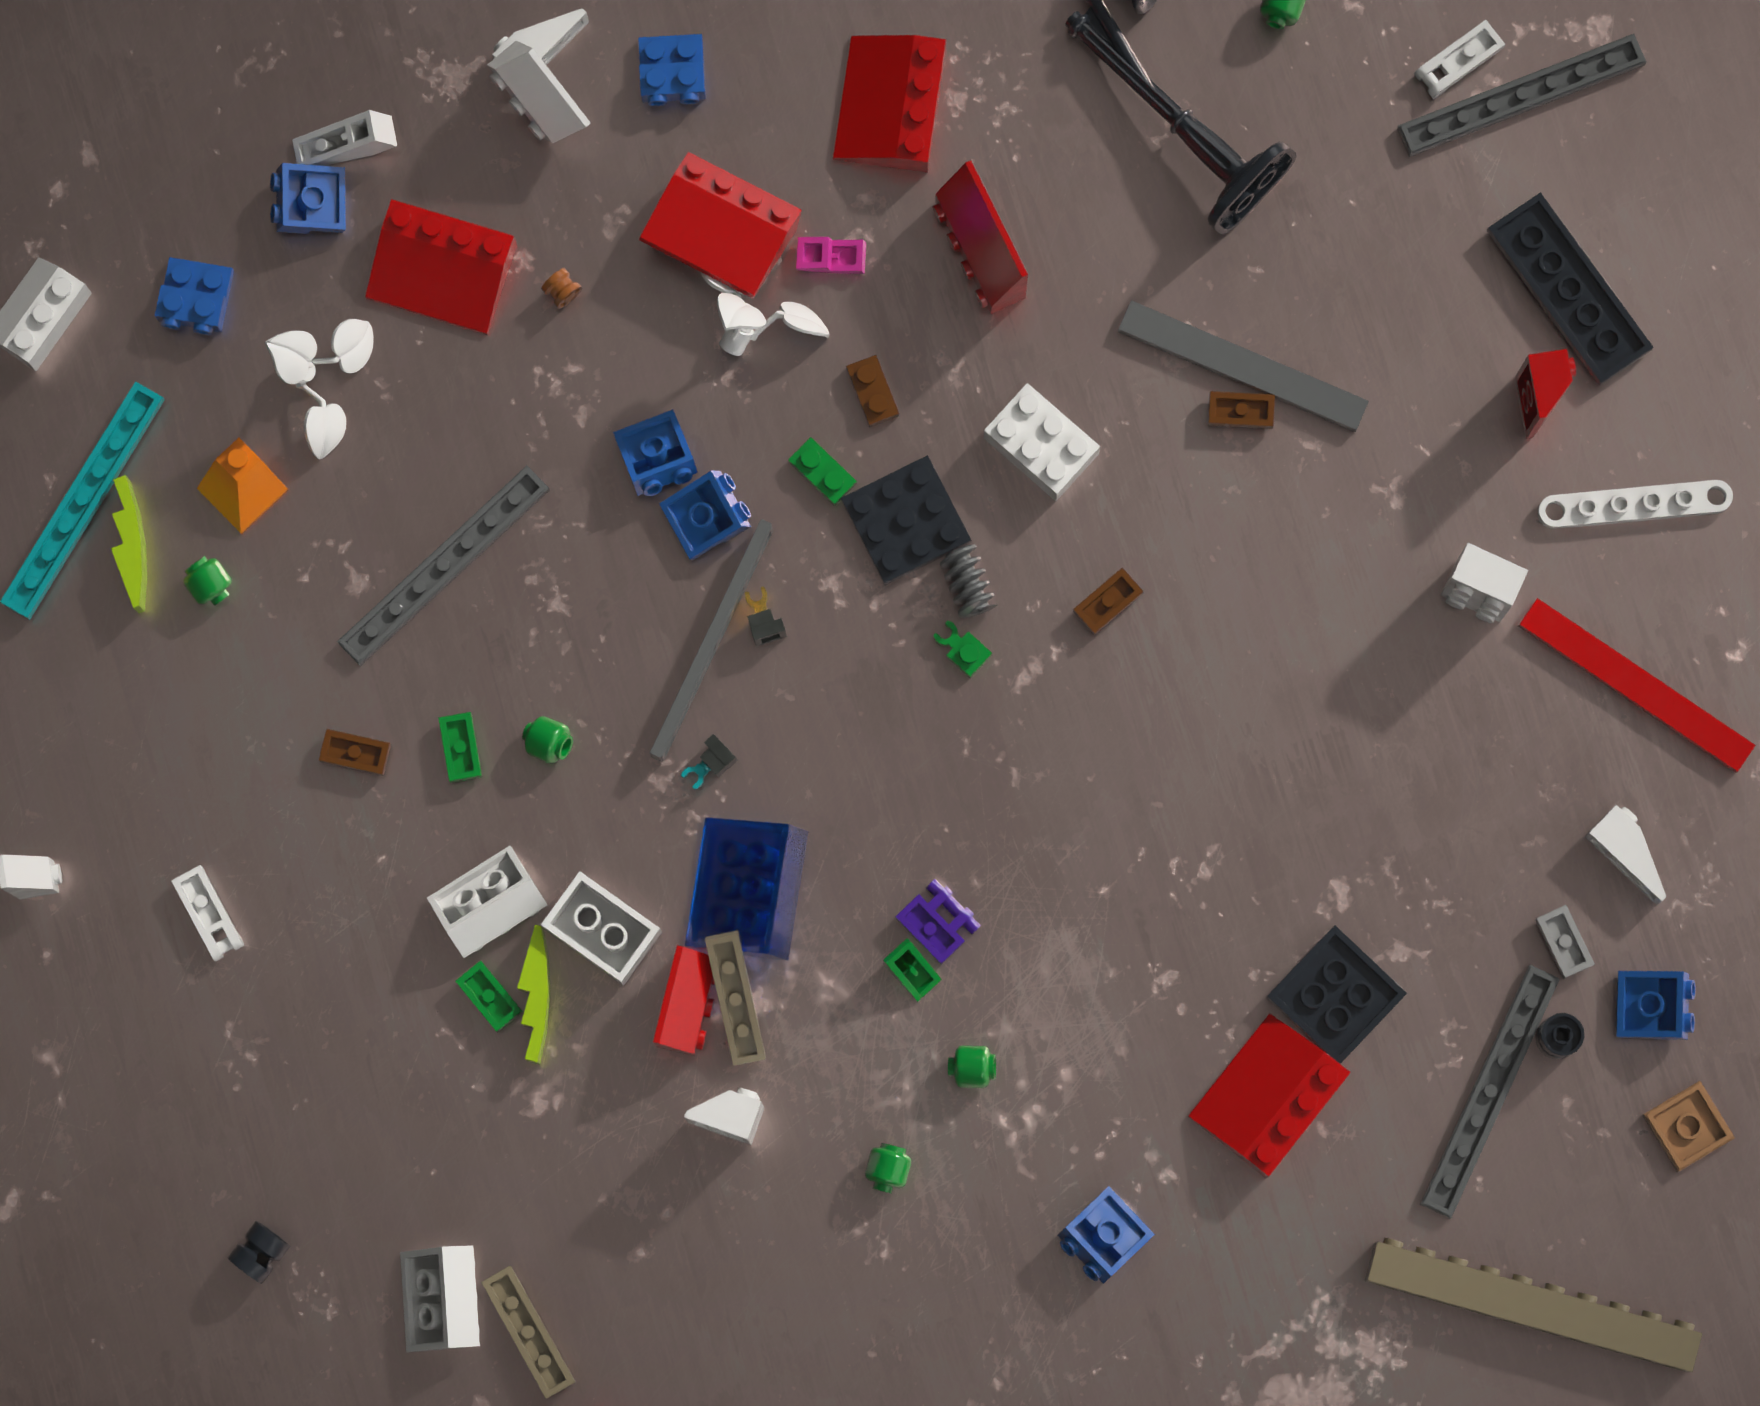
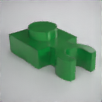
M947 620L945 626L951 631V636L944 639L935 633L933 638L938 645L951 648L946 657L971 678L992 656V652L969 631L961 638L958 635L956 625Z

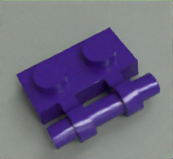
M934 879L926 887L934 898L927 903L918 894L895 918L942 965L965 942L957 931L964 926L972 935L981 925L972 917L974 913L968 907L964 909L952 896L953 892L947 886L943 887ZM942 905L955 917L950 924L936 912Z

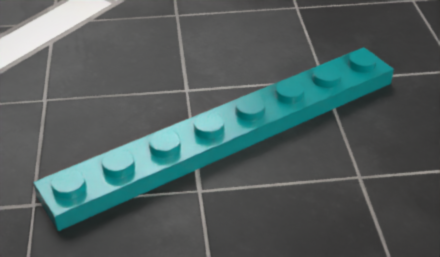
M135 381L0 603L29 620L32 618L114 484L113 479L119 476L165 401L162 396Z

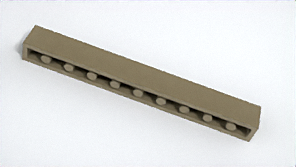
M1384 1237L1383 1243H1374L1365 1282L1669 1368L1693 1372L1702 1333L1694 1331L1695 1325L1692 1323L1675 1320L1674 1325L1662 1322V1315L1643 1310L1642 1316L1630 1313V1306L1610 1301L1608 1307L1596 1303L1598 1298L1596 1296L1578 1292L1577 1297L1564 1294L1565 1288L1549 1283L1545 1284V1288L1532 1285L1533 1279L1517 1274H1513L1512 1279L1499 1276L1501 1270L1486 1265H1481L1480 1270L1467 1267V1260L1454 1256H1449L1448 1261L1435 1258V1251L1422 1247H1416V1251L1413 1252L1403 1249L1404 1243Z

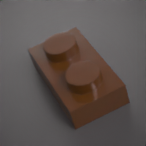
M877 355L846 366L869 428L899 417V411Z
M1210 391L1208 426L1273 429L1275 395Z
M1122 567L1077 605L1073 612L1091 633L1096 635L1138 599L1144 591Z
M326 729L319 761L384 776L391 744Z

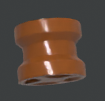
M565 268L555 272L541 287V290L546 295H551L554 298V304L558 309L568 305L582 290L578 282H573L569 278L570 273Z

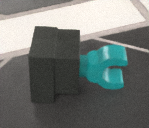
M714 734L704 742L708 749L700 756L702 761L695 767L692 766L684 769L681 774L683 778H686L690 773L698 774V781L692 786L694 790L702 787L705 780L704 777L710 770L720 777L738 761Z

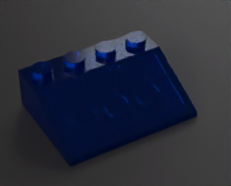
M705 817L685 946L707 950L705 937L738 931L744 956L788 961L809 831L791 824Z

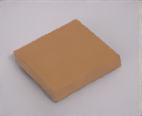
M1701 1081L1696 1082L1642 1115L1676 1172L1681 1171L1735 1138Z

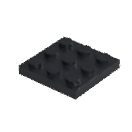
M928 455L841 498L884 585L944 557L955 549L972 543Z
M1334 925L1270 992L1267 998L1320 1049L1341 1064L1403 999L1407 992Z

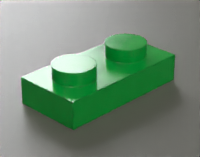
M811 437L788 459V462L834 506L857 484V481Z
M466 712L438 717L449 782L481 778L482 771L472 713Z
M481 960L455 981L497 1033L523 1012Z

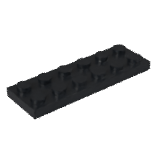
M1541 192L1488 227V234L1599 386L1652 351L1653 345Z

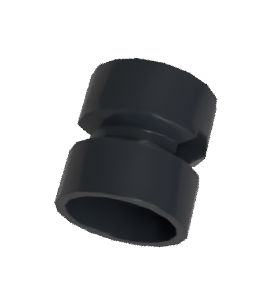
M1557 1013L1539 1025L1535 1038L1537 1047L1546 1057L1563 1059L1578 1051L1583 1044L1585 1036L1584 1028L1575 1016L1567 1013Z
M255 1221L245 1234L246 1243H239L229 1255L228 1260L248 1276L262 1284L273 1270L271 1263L273 1261H280L291 1246L266 1226Z

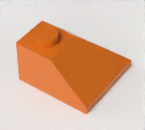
M239 437L214 460L197 487L201 494L241 534L288 491V488Z

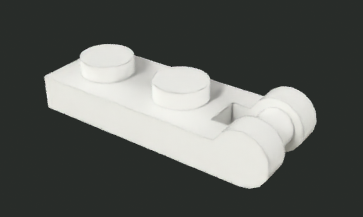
M1485 20L1423 64L1414 72V75L1419 82L1424 81L1429 88L1427 92L1435 99L1453 84L1505 47V43L1488 21ZM1439 67L1446 75L1441 80H1438L1433 73Z
M201 865L171 880L215 962L223 958L225 952L233 948L236 951L244 946L240 935ZM223 929L227 937L216 942L212 934Z

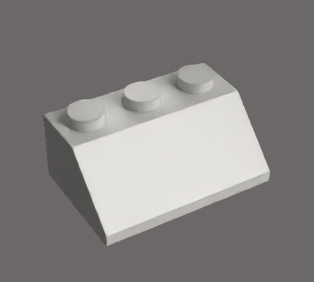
M515 41L487 64L493 72L489 76L499 90H507L512 97L509 103L520 116L525 113L532 122L528 125L529 129L539 140L544 138L551 143H555L591 124L532 47Z
M38 257L0 310V348L37 371L92 294L83 282L59 266Z
M511 846L506 847L427 897L441 924L463 958L473 952H477L490 941L507 933L511 928L528 917L534 916L539 910L547 906L546 901Z
M739 1087L737 1092L728 1090L687 1110L684 1118L689 1124L752 1145L764 1106L759 1101L760 1098L757 1093Z
M473 1245L436 1247L400 1252L406 1352L480 1346Z

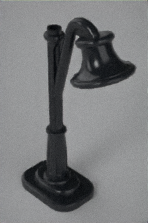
M1086 0L1090 6L1087 12L1081 14L1079 11H1076L1065 23V26L1069 29V36L1072 38L1078 37L1157 111L1171 125L1170 132L1177 134L1204 165L1225 183V188L1209 213L1208 223L1220 234L1230 232L1247 217L1289 171L1296 160V152L1286 143L1277 142L1246 162L1222 138L1195 118L1192 110L1184 111L1149 78L1103 0ZM1132 0V4L1137 14H1145L1154 6L1157 0Z

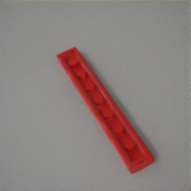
M1536 599L1518 625V627L1733 772L1737 773L1756 746L1540 599Z

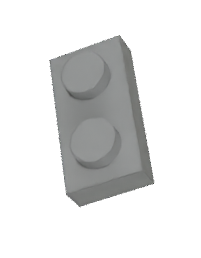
M1567 905L1535 919L1563 979L1595 965Z

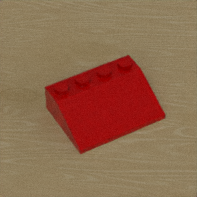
M920 35L851 36L833 160L928 173L946 53V39Z
M688 152L673 174L639 241L753 299L796 233L802 210Z
M972 161L965 162L935 194L936 204L932 208L939 223L945 222L950 231L946 236L953 251L959 250L964 259L960 264L968 280L973 278L978 287L974 292L982 308L987 306L990 313L993 314L1026 298L1028 273Z
M391 199L381 228L365 298L488 335L517 248L515 237Z
M1269 1013L1188 1117L1259 1174L1268 1178L1351 1072L1325 1051Z

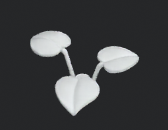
M701 273L704 280L711 287L723 292L717 298L718 314L725 330L719 345L729 354L741 356L749 341H756L758 335L776 319H783V322L788 327L802 333L827 338L830 335L822 320L804 305L795 302H783L780 305L781 311H776L766 320L757 308L750 306V304L745 303L741 299L740 292Z
M348 319L340 323L332 335L331 348L335 356L330 358H314L317 352V344L313 336L305 331H288L265 341L278 377L285 383L296 384V388L305 391L319 404V406L309 408L304 420L306 441L316 459L325 458L342 440L346 430V417L339 405L334 403L326 405V401L309 388L306 383L315 376V364H333L339 361L340 368L345 373H354L363 368L369 360L373 349V331L369 321Z

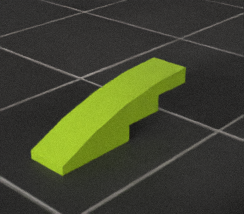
M123 475L113 480L124 509L112 514L123 544L115 546L111 550L131 604L138 613H142L145 611L147 590L146 542L141 513L132 483L126 475Z
M535 925L517 989L521 992L529 993L521 1021L524 1027L533 1029L525 1060L540 1065L548 1029L550 967L544 929L542 926Z

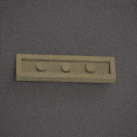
M738 931L705 937L733 1066L765 1060L766 1054Z
M510 1265L482 1281V1285L545 1398L548 1399L576 1383L512 1266Z

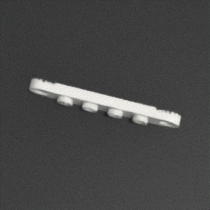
M1708 480L1550 495L1540 503L1538 518L1543 526L1549 529L1718 514L1730 506L1733 500V492L1724 481ZM1710 489H1719L1724 493L1725 499L1723 504L1713 505L1708 501L1707 492ZM1552 503L1558 504L1563 509V517L1559 520H1551L1546 515V506Z

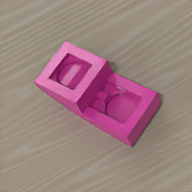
M798 237L797 270L837 274H865L866 242L863 239L832 240L830 237Z

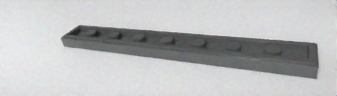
M1631 34L1400 124L1397 130L1409 157L1642 67L1646 64V59L1635 34Z
M1132 300L1118 329V332L1264 394L1275 395V398L1354 432H1356L1369 402L1366 399Z
M525 466L343 635L337 643L359 666H362L550 491L549 487L528 466Z
M763 519L760 520L656 738L650 755L660 762L665 760L768 544L773 533L772 523Z
M1532 965L1528 966L1420 1205L1449 1219L1452 1218L1560 978Z

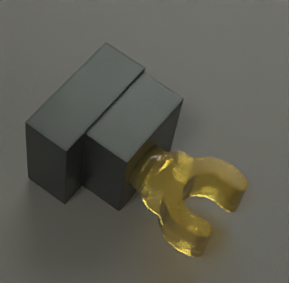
M763 586L761 587L763 596L759 601H753L750 598L749 592H745L748 606L754 608L755 614L749 615L747 618L756 647L787 637L782 618L774 620L771 609H767L768 594Z

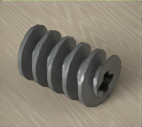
M976 544L955 549L944 556L946 558L940 562L941 569H950L944 575L945 580L955 581L949 586V591L953 594L959 593L953 599V602L958 606L964 605L958 611L959 617L962 618L977 616L998 606L988 604V601L995 596L994 592L984 593L983 589L990 585V581L979 580V577L986 572L985 568L975 569L974 565L981 561V556H970V553L977 548Z

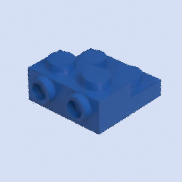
M702 34L638 38L642 103L648 102L650 106H663L667 104V101L695 104L699 102V99H706Z
M282 163L276 169V173L271 174L270 190L271 192H276V204L271 206L270 220L271 223H277V232L308 234L310 231L343 233L346 230L345 167Z
M169 257L164 285L160 287L155 317L161 322V326L179 330L181 326L192 327L194 332L204 335H212V331L222 332L234 274L233 268Z
M673 409L613 432L637 496L641 494L654 496L662 490V486L673 482L678 485L685 484L692 479L694 474L698 473L693 456Z
M711 470L659 503L690 560H695L718 544L728 542L751 527L747 520L751 518V513L744 502H737L732 492L736 489V486L727 473L722 474L721 471Z
M1618 971L1617 1037L1688 1040V1033H1693L1695 1028L1694 1013H1689V1000H1694L1696 993L1695 981L1689 980V974L1684 971Z
M1108 1186L1057 1236L1061 1239L1060 1246L1062 1250L1069 1256L1073 1257L1076 1255L1085 1264L1083 1266L1085 1274L1091 1280L1097 1281L1099 1279L1104 1284L1155 1234Z

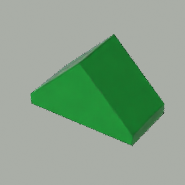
M908 938L883 960V965L917 1002L942 980Z

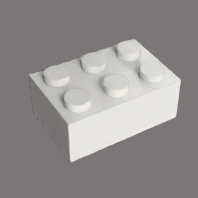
M1028 383L984 430V439L1055 501L1063 495L1092 463L1100 451V446Z
M1467 543L1456 560L1440 596L1447 598L1445 602L1452 607L1461 610L1467 607L1475 611V616L1485 622L1493 623L1495 620L1500 623L1512 607L1528 570Z
M580 871L541 924L546 931L623 986L662 933L658 926Z

